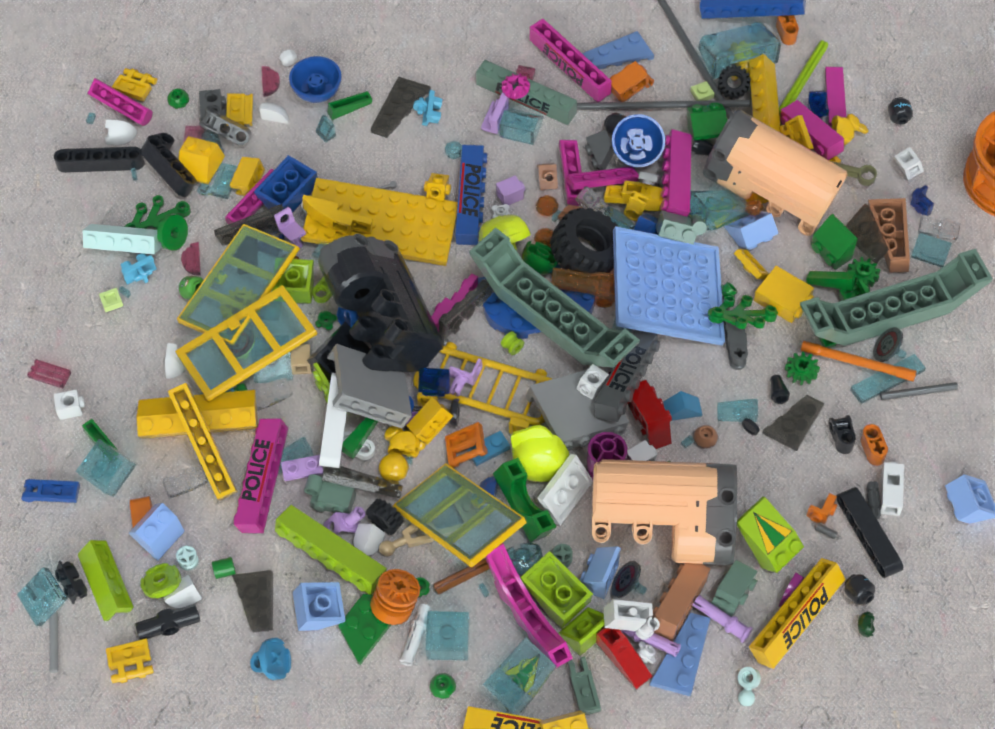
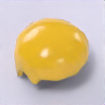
M389 453L381 459L379 473L384 480L398 482L406 478L409 464L404 456L398 453Z

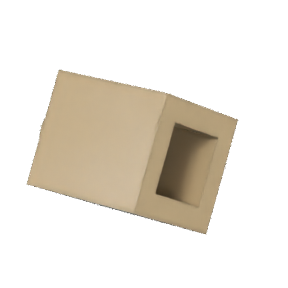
M301 344L291 351L293 375L312 374V366L307 361L312 355L310 344Z

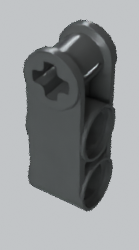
M211 108L205 109L206 114L203 120L199 122L201 127L213 131L239 145H244L250 140L252 134L248 127L233 121ZM222 124H228L230 126V131H224L222 128ZM238 132H244L246 134V139H240L238 136Z
M724 321L729 364L733 369L741 370L746 366V358L748 357L745 329H739L735 325Z

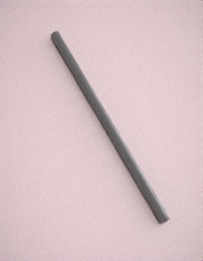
M658 0L703 78L715 93V98L717 100H725L666 0ZM724 107L726 116L729 119L733 112L730 107Z
M750 100L577 103V110L687 108L695 104L705 106L714 102L720 103L724 107H750Z

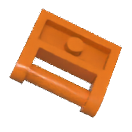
M479 422L445 436L448 463L452 468H456L460 463L479 455L484 456L488 454L484 441L483 427ZM476 445L475 449L456 457V453Z

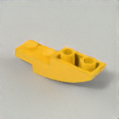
M624 181L623 186L608 185L606 187L604 203L627 204L632 192L636 191L649 197L644 210L661 211L660 207L663 201V197H661L662 188L635 181Z
M303 195V209L322 225L349 236L353 230L371 235L373 218L353 214L349 211L339 210V203L331 200Z

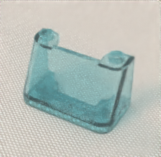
M755 22L750 25L704 35L699 42L698 49L712 79L719 78L721 71L727 66L753 59L762 54H765L774 64L778 63L781 43L763 23Z

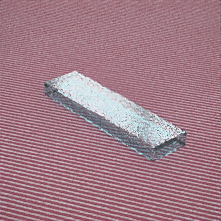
M915 354L894 364V366L916 370V376L926 369ZM878 372L851 386L850 390L860 404H863L880 395L881 392H886L907 380Z

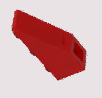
M604 628L597 633L596 644L636 690L653 677L629 640L619 629Z

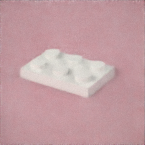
M569 455L537 498L543 508L548 510L556 525L563 523L593 482L577 455Z

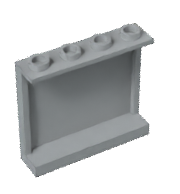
M336 344L327 356V359L335 361L338 394L333 400V407L403 428L412 417L405 372H385L368 369L362 362L366 353Z
M587 370L530 385L526 395L529 403L535 401L551 433L563 441L568 451L574 447L587 446L596 434L602 432H613L621 436L624 434L629 423L625 414L621 415L618 422L595 417L594 402L601 390L593 399H590L576 389L580 378Z

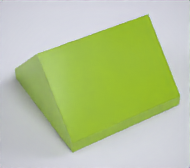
M587 607L558 634L581 656L596 643L597 633L605 628L604 613Z

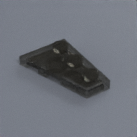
M865 203L848 222L846 227L858 238L856 246L877 264L889 249L870 207Z
M806 395L793 405L787 413L778 417L773 424L763 429L762 434L798 451L825 403Z

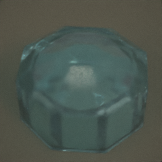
M451 141L447 143L445 147L447 157L451 159L461 157L462 145L460 142Z

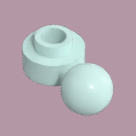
M744 667L738 674V682L744 687L738 695V700L743 706H751L755 701L752 689L756 688L761 680L760 673L755 668ZM753 675V680L749 682V676Z

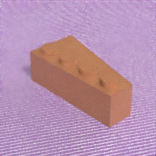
M906 198L868 200V215L889 272H909L910 255Z
M680 564L676 573L678 575L677 578H672L669 583L668 589L670 590L668 593H663L659 601L661 605L659 607L655 606L652 618H657L660 623V627L654 631L655 634L674 641L675 634L678 635L685 618L688 617L693 607L694 601L700 595L711 568L703 564Z

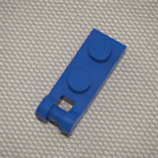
M27 479L24 483L25 492L22 493L21 500L25 502L77 503L80 484L76 481Z

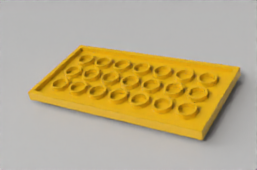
M316 178L312 196L339 203V210L349 211L353 214L373 218L371 235L354 230L351 235L361 234L365 237H375L382 241L390 240L397 245L404 259L447 266L457 218L458 202L449 200L439 201L432 198L426 199V196ZM307 213L303 227L306 235L301 237V241L326 245L340 237L349 235L339 233L322 225Z

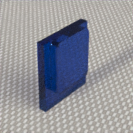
M419 369L418 392H422L425 396L437 397L449 394V369Z

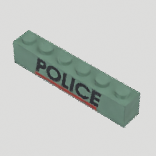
M484 60L476 71V84L501 95L503 93L502 81L505 80L506 76L509 77L514 72ZM528 79L530 89L527 95L520 99L509 98L516 103L566 125L570 124L577 113L576 99ZM516 82L515 85H513V90L514 88H516V86H519L518 82Z

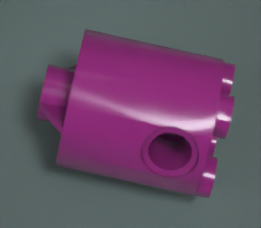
M602 432L596 434L590 440L586 470L592 480L593 468L596 462H600L602 459L627 460V444L620 435L613 432Z

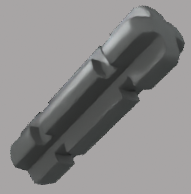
M870 481L867 484L868 506L876 519H880L878 482Z

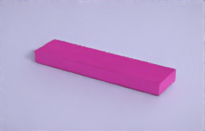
M825 67L829 126L833 125L831 121L834 116L846 117L843 67Z
M633 167L568 174L566 181L573 190L624 184V181L639 182V174Z

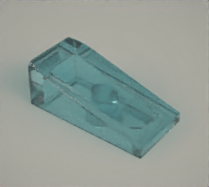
M758 399L718 402V421L742 422L745 418L757 422Z
M305 436L283 449L281 462L314 456ZM281 462L278 474L283 473Z

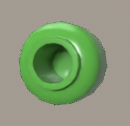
M198 276L184 277L179 283L180 295L184 299L190 300L203 282V279Z

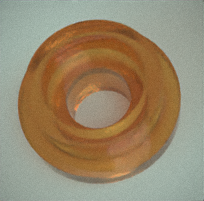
M759 200L749 201L746 203L745 212L750 213V215H758L764 207Z

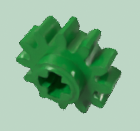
M861 257L859 262L853 259L852 264H848L847 272H855L856 285L859 279H863L864 283L870 287H873L874 283L878 282L880 269L876 268L877 263H870L871 258L864 261V258Z
M803 351L801 356L794 353L793 358L788 357L787 364L785 365V370L788 371L786 377H793L792 383L799 380L800 385H803L804 381L811 384L812 379H817V373L820 370V367L817 366L818 359L811 360L812 354L806 357Z

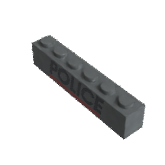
M634 330L633 335L640 339V342L613 368L594 402L596 418L618 422L621 415L625 414L628 402L632 401L635 389L639 388L640 380L646 375L648 365L652 364L655 352L659 351L660 341H658L657 334Z

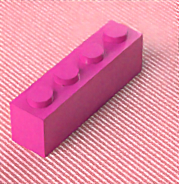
M796 100L781 109L780 121L782 125H786L785 122L797 115L803 116L814 147L813 150L818 155L830 160L844 151V138L800 101Z

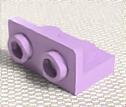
M504 93L501 94L500 99H496V102L493 101L491 103L481 130L498 134L509 109V98Z
M320 455L281 462L284 481L305 478L310 474H323V466H319Z

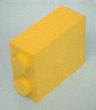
M775 266L755 291L754 301L765 308L768 305L776 307L778 316L793 323L796 318L799 319L803 314L800 302L814 298V287L782 268Z

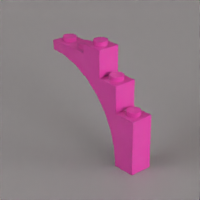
M501 543L485 557L494 577V584L498 594L511 608L517 624L527 632L534 650L556 669L573 659L568 645L550 625L533 601L520 579L504 544Z

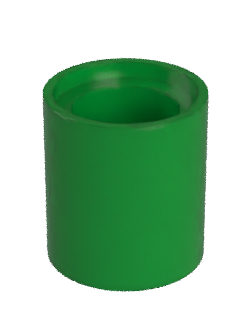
M232 556L212 561L216 579L236 574Z

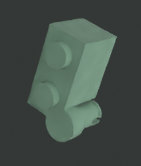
M661 210L656 230L658 236L694 245L697 235L704 234L707 226L700 214L699 217L698 214L692 215L690 220V217Z
M735 560L718 586L711 603L729 616H734L739 605L743 606L749 596L747 592L754 590L758 582L755 579L758 571Z

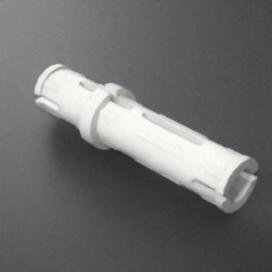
M419 604L415 619L411 622L412 628L400 662L404 665H413L422 634L427 629L426 623L432 608L426 604Z

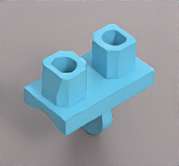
M429 90V95L425 98V101L424 98L420 97L419 100L413 103L414 110L420 115L423 113L422 125L427 126L429 122L438 124L441 118V112L434 111L433 108L440 110L443 99L434 96L435 91Z
M140 253L136 257L137 262L133 265L130 261L121 263V272L127 285L134 281L138 282L141 279L144 283L149 282L147 276L157 269L151 255L147 256L144 253Z

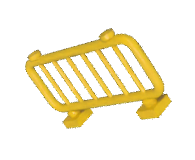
M447 342L443 350L439 351L446 355L432 387L421 383L425 369L416 371L413 377V384L419 390L417 394L418 406L423 407L432 396L437 401L438 397L451 401L457 398L460 399L461 404L510 418V434L529 428L530 425H541L545 422L542 414L537 418L527 416L532 402L527 403L523 414L508 410L521 377L536 381L535 384L552 380V378L547 377V372L543 369H537L536 373L456 350V344ZM449 356L464 360L460 367L461 370H464L467 361L476 363L478 358L482 359L483 368L468 398L461 395L455 396V394L452 395L448 391L435 388ZM485 366L500 370L486 403L472 399ZM503 372L518 376L505 409L490 404Z

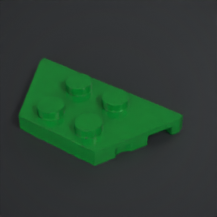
M362 594L345 616L346 621L338 625L359 665L363 663L391 626V624H386L377 619L372 613L370 607L372 595Z

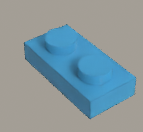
M499 431L485 438L484 441L488 454L474 457L472 461L478 466L510 450V444L503 433ZM476 445L468 448L467 452L475 449Z

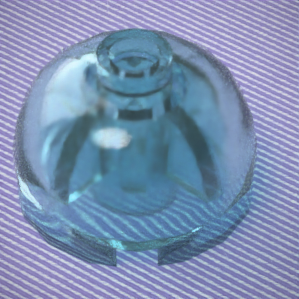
M523 543L520 544L521 548L514 550V546L506 550L519 577L525 574L543 557L542 550L538 544Z

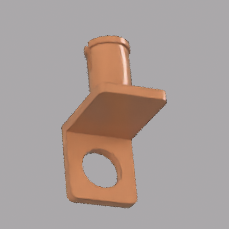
M537 164L540 189H557L556 164Z

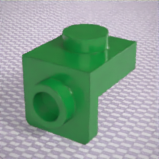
M859 279L853 291L841 289L838 295L841 301L869 293L870 289L863 279Z

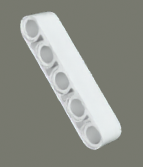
M336 373L331 375L319 466L339 468L347 415V411L333 407V400L338 394Z

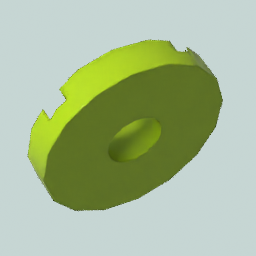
M168 563L158 564L145 572L146 576L144 579L143 577L141 578L140 586L144 594L150 598L165 597L178 588L181 582V574L175 565L172 566Z

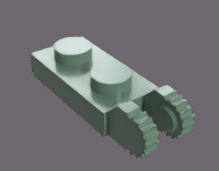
M585 656L580 657V665L583 671L576 673L575 664L571 659L568 661V667L578 709L584 712L585 715L601 712L596 687Z

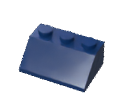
M288 155L258 186L254 194L274 215L287 207L291 208L293 213L302 203L303 195L309 196L312 193L316 178H318L317 172ZM288 214L283 215L281 219L285 221L288 218Z

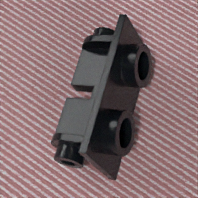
M60 560L55 570V577L64 587L65 596L70 599L72 604H75L76 597H86L88 590L82 579L74 581V579L80 576L74 564L70 563V561L62 564Z

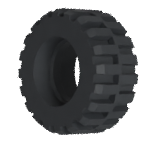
M593 208L570 210L560 220L550 238L552 254H555L554 259L556 262H559L560 267L563 270L566 269L568 274H574L579 279H602L614 268L613 229L615 226L618 227L615 222L613 223L608 215H603V212L599 210L593 211ZM578 237H582L590 241L596 247L597 251H593L585 247L579 241Z

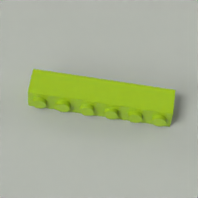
M290 505L276 518L275 532L280 537L286 538L296 548H301L311 558L317 559L326 568L335 571L344 580L356 585L360 591H365L369 595L375 591L378 579L387 571L386 567L293 505Z

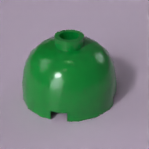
M532 241L527 242L522 252V260L540 275L551 273L559 263L554 259L551 248L541 242L536 241L535 244H531Z

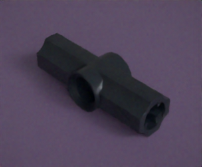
M192 604L176 610L164 609L158 612L157 616L135 624L139 639L142 640L161 634L163 636L173 635L180 628L201 622L196 604Z

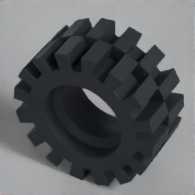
M727 66L719 75L718 89L726 98L729 96L730 99H733V97L739 99L740 96L743 97L748 91L750 75L746 73L745 68L741 69V66ZM731 76L738 77L741 81L740 86L731 88L727 83L728 78Z
M377 498L366 510V515H368V519L376 527L380 528L383 532L385 531L388 535H393L403 524L404 518L400 516L401 513L397 512L395 507L391 506L392 504Z

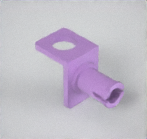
M287 207L274 215L278 230L291 244L301 248L303 246L301 237L306 235V232L295 222L291 208ZM288 214L287 221L280 222L281 217Z
M478 358L472 373L450 366V377L454 378L448 390L450 394L454 395L456 392L455 396H460L465 383L475 385L483 368L482 359Z
M357 506L350 513L335 512L324 522V527L330 530V525L334 522L333 533L336 535L341 531L355 533L358 524H360L359 520L365 517V511Z

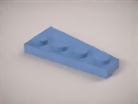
M638 31L582 53L598 69L607 68L608 65L620 66L630 61L632 63L634 61L640 62L641 59H654L653 52Z
M694 613L689 614L674 640L675 643L681 644L679 653H677L676 657L669 653L666 654L651 680L650 686L691 697L710 623L709 617Z

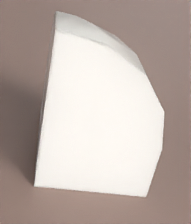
M268 102L261 104L259 108L261 119L289 123L287 112L281 106Z
M106 119L105 128H108V135L105 137L107 145H122L135 138L137 130L131 124L120 120Z
M167 344L165 357L166 379L175 378L186 370L175 352L178 349L176 344Z
M358 524L353 540L354 547L366 555H373L378 551L385 532L374 524Z
M189 575L181 579L178 588L174 592L164 597V601L174 608H183L202 599Z

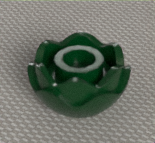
M864 612L858 619L859 633L867 638L873 636L872 633L875 631L873 626L875 617L873 613Z

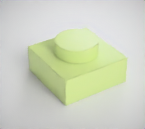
M707 81L692 86L690 90L696 101L710 100L715 95Z
M117 288L99 294L105 312L123 306Z

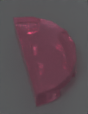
M262 66L264 97L275 93L280 86L278 72H275L268 66Z
M199 242L191 243L190 247L182 252L181 261L183 268L188 273L201 276Z

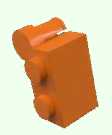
M636 61L628 64L622 71L610 77V80H612L611 92L620 102H625L642 90L644 86L649 88L654 84V79L648 75L647 70Z

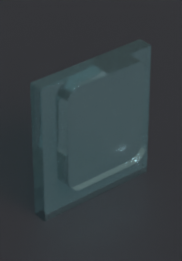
M919 233L911 258L944 267L952 243Z

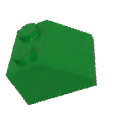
M714 102L705 106L695 104L692 107H687V128L694 140L719 137L727 122L726 110L722 104Z
M831 214L813 235L811 246L814 252L819 253L824 258L827 265L836 270L852 260L858 238L835 215Z

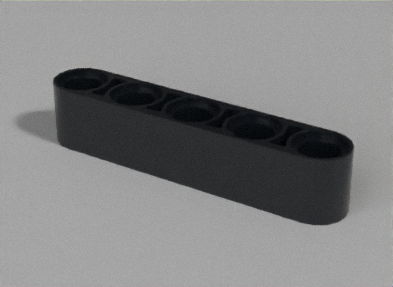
M138 147L60 149L54 153L57 168L63 173L140 170L145 164Z
M853 487L837 494L836 498L841 510L881 577L887 578L903 571L904 567L899 555L859 489Z

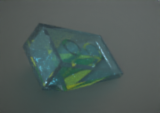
M729 190L690 191V213L688 217L691 219L692 215L698 214L699 217L700 214L706 223L707 230L719 229L750 215L752 212L736 194Z
M525 637L483 685L513 714L519 715L533 700L557 666Z

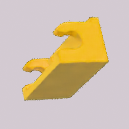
M241 158L230 182L231 188L240 189L236 191L237 195L245 196L261 180L265 168L260 158Z
M432 396L406 426L417 438L428 445L451 420L453 415Z

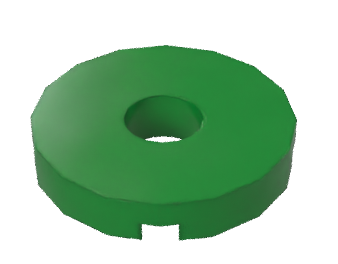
M168 214L159 223L157 238L164 249L174 251L181 248L185 243L188 235V225L183 216Z

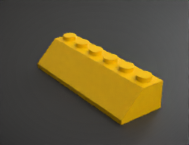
M256 390L224 392L210 402L205 399L204 394L194 395L211 433L256 429L258 427ZM170 397L138 401V437L144 439L188 435Z

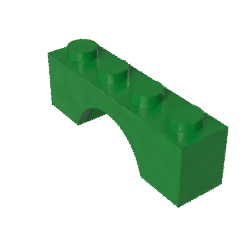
M519 458L503 463L493 475L511 508L525 518L527 523L522 528L530 543L546 537L556 528V525L548 510L538 508L531 501L526 487L528 474Z

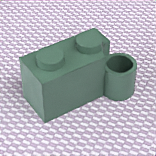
M310 474L304 488L305 493L312 495L310 504L311 508L316 511H328L334 514L335 512L350 513L356 497L355 486L327 481L318 475Z

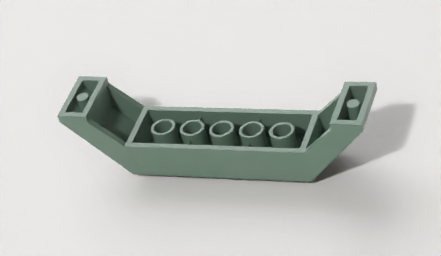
M494 228L469 251V254L498 298L581 364H594L596 366L614 368L640 342V339L627 329L617 330L608 328L522 260L511 244L510 238L497 228Z
M972 249L959 253L955 259L934 273L833 304L816 297L800 302V306L815 336L847 346L882 335L889 328L896 327L902 329L947 315L992 282L993 278L977 250Z

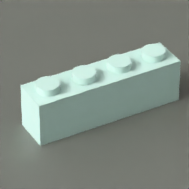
M90 224L83 229V248L155 254L162 248V244L157 238V230L99 224Z

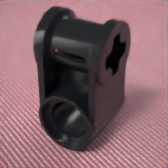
M846 415L845 418H829V429L837 451L842 454L851 453L854 448L856 435L850 415Z

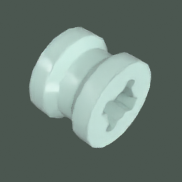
M183 546L176 553L178 564L183 570H193L198 565L199 559L193 547Z

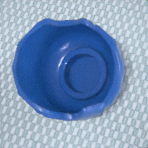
M338 307L337 319L340 325L346 322L352 327L359 318L357 312Z

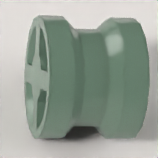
M558 544L554 547L553 555L568 568L572 563V548L567 544Z

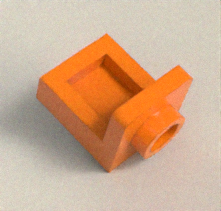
M829 493L822 509L810 505L807 517L814 522L825 524L829 515L833 516L838 505L835 504L837 496Z

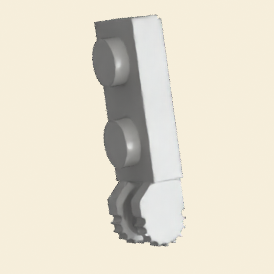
M640 171L639 179H643L642 183L658 187L661 176Z

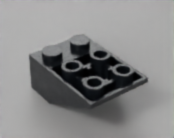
M346 322L307 359L313 368V364L318 363L329 383L331 382V375L336 373L335 361L327 359V356L336 344L363 353H367L370 350L365 342L358 341L351 336L349 332L351 327Z

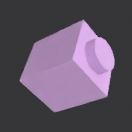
M516 175L496 183V194L503 205H511L524 199L525 186L522 181L517 179Z

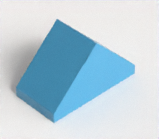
M680 391L663 401L664 408L669 410L672 421L701 417L703 415L699 398Z

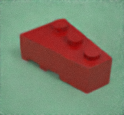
M647 380L640 381L639 388L635 389L632 401L628 402V406L635 420H639L643 427L641 433L643 436L647 435L649 445H652L655 449L672 444L671 414L669 410H665L662 399L656 395L655 388L650 386Z

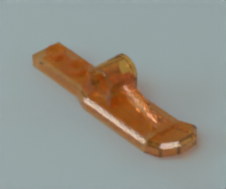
M553 268L551 283L558 289L592 294L596 296V305L602 308L610 307L615 302L614 274L604 272L590 274Z

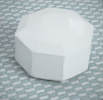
M290 49L283 51L279 56L282 65L287 67L294 65L298 60L295 51Z

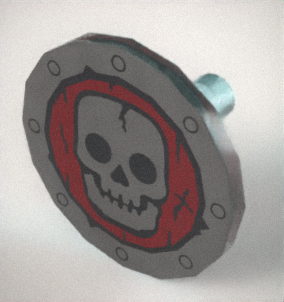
M889 328L878 338L873 350V356L877 361H888L895 354L902 359L906 357L907 353L900 348L903 341V332L899 328Z
M629 561L616 574L611 589L615 597L622 598L629 594L632 589L641 594L646 592L647 588L639 583L641 566L638 562Z

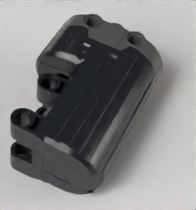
M355 234L340 237L321 248L318 264L335 303L342 309L356 311L358 314V320L349 330L351 336L358 341L371 343L372 347L362 359L363 364L368 369L385 372H416L427 368L439 351L443 350L444 343L397 245L390 240L382 241L375 237Z

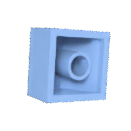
M753 210L724 224L725 229L737 245L747 250L754 249L758 246L757 244L773 239V236L779 234L772 213Z
M964 474L945 485L947 497L952 502L955 509L954 515L959 521L971 524L995 518V503L984 480Z
M157 503L134 526L129 534L158 561L185 530L177 516L164 503Z
M600 547L596 549L595 554H590L587 562L589 568L587 572L583 571L580 581L594 596L605 599L619 566L620 547Z
M339 582L300 583L293 591L298 631L320 630L346 621Z

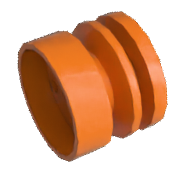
M391 569L384 572L378 579L376 589L371 598L370 607L376 618L391 625L402 624L407 621L420 595L418 580L405 570Z

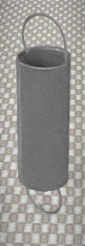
M818 523L815 529L833 539L838 536V532Z

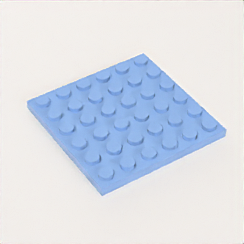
M615 226L613 229L616 326L722 346L725 343L724 321L719 324L713 323L708 319L709 316L707 314L710 308L719 307L722 304L719 247L694 242L693 245L661 237L657 234Z

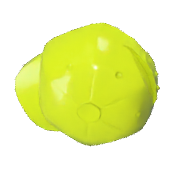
M513 214L502 215L490 219L481 225L479 242L494 228H497L510 238L511 244L517 250L515 242L523 240L530 236L531 233L525 221L519 216Z
M534 425L511 434L513 459L519 458L528 474L527 480L550 482L569 457V451L563 441L542 425Z

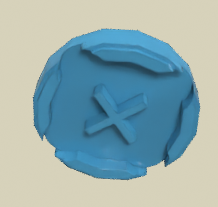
M279 638L266 639L261 644L259 651L254 653L251 658L250 665L252 670L264 673L271 680L284 679L286 673H289L291 669V655L288 648L285 649L283 645L285 643Z

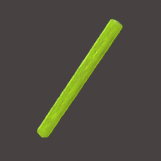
M821 40L780 105L779 116H781L782 108L795 102L828 48V42Z

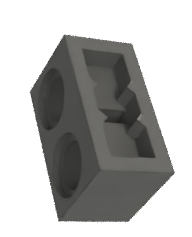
M220 89L199 91L201 121L206 114V108H211L226 116V110H223V107L226 106L225 96L221 95Z

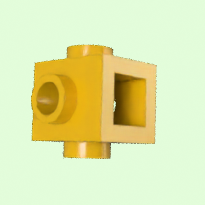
M431 173L429 180L425 181L424 191L427 192L426 199L432 198L445 201L446 196L450 195L451 191L449 175Z

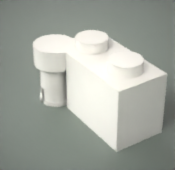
M613 599L603 608L605 628L636 631V635L640 639L647 640L660 627L658 619L655 617L652 619V603Z

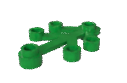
M156 195L152 199L153 207L147 220L141 222L143 215L148 211L146 204L141 202L136 205L137 212L133 221L124 227L143 229L152 227L156 228L154 230H158L159 223L166 218V215L178 214L184 218L190 215L191 209L187 202L179 201L175 208L157 215L160 208L164 205V199L162 196Z
M743 295L740 304L733 310L726 311L729 307L734 306L735 298L725 296L723 303L719 307L710 308L707 314L709 316L708 319L713 323L719 324L726 321L739 329H745L747 323L761 329L764 328L766 321L775 322L778 312L776 307L771 305L766 306L763 310H745L752 305L753 298Z

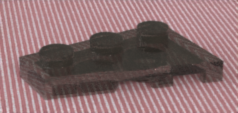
M272 570L232 575L252 632L273 630Z

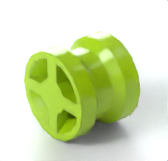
M513 331L505 335L501 341V346L507 348L512 356L520 352L525 344L522 339L517 338V334Z

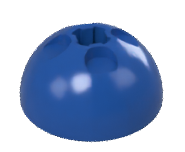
M321 56L308 57L293 66L289 74V82L294 93L302 100L310 103H321L332 98L338 91L341 84V70L329 58Z
M642 114L627 116L617 124L613 131V151L618 159L628 166L636 168L649 166L657 161L664 151V131L659 123L649 116Z

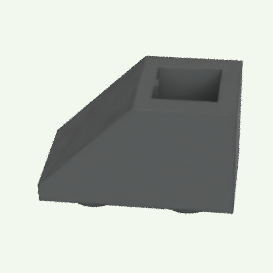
M606 130L586 137V152L588 155H592V165L594 169L598 168V170H606L614 154Z

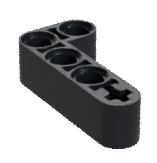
M168 133L148 136L140 149L141 155L175 193L181 197H187L197 181L170 151L174 138Z

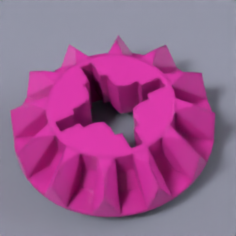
M512 73L511 76H506L505 80L502 81V92L508 98L520 99L529 92L530 82L526 76L524 77L520 73L519 75ZM518 82L519 86H516V88H514L513 90V85H515V83Z

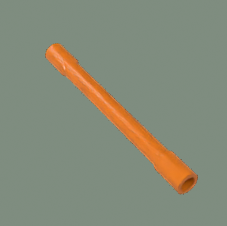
M805 340L801 347V352L835 359L894 375L914 382L917 373L913 369L845 353Z

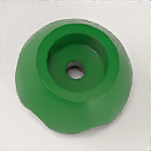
M173 89L168 94V104L175 109L185 107L189 102V95L183 89Z
M439 673L431 679L430 690L433 696L446 699L455 692L456 683L451 675Z

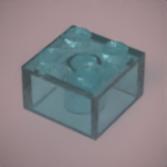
M98 439L75 472L105 494L114 497L137 464L109 443Z
M427 612V660H468L469 612Z

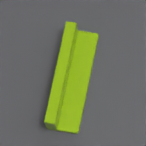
M90 540L78 553V557L103 620L109 621L116 613L130 612L134 607L107 541Z

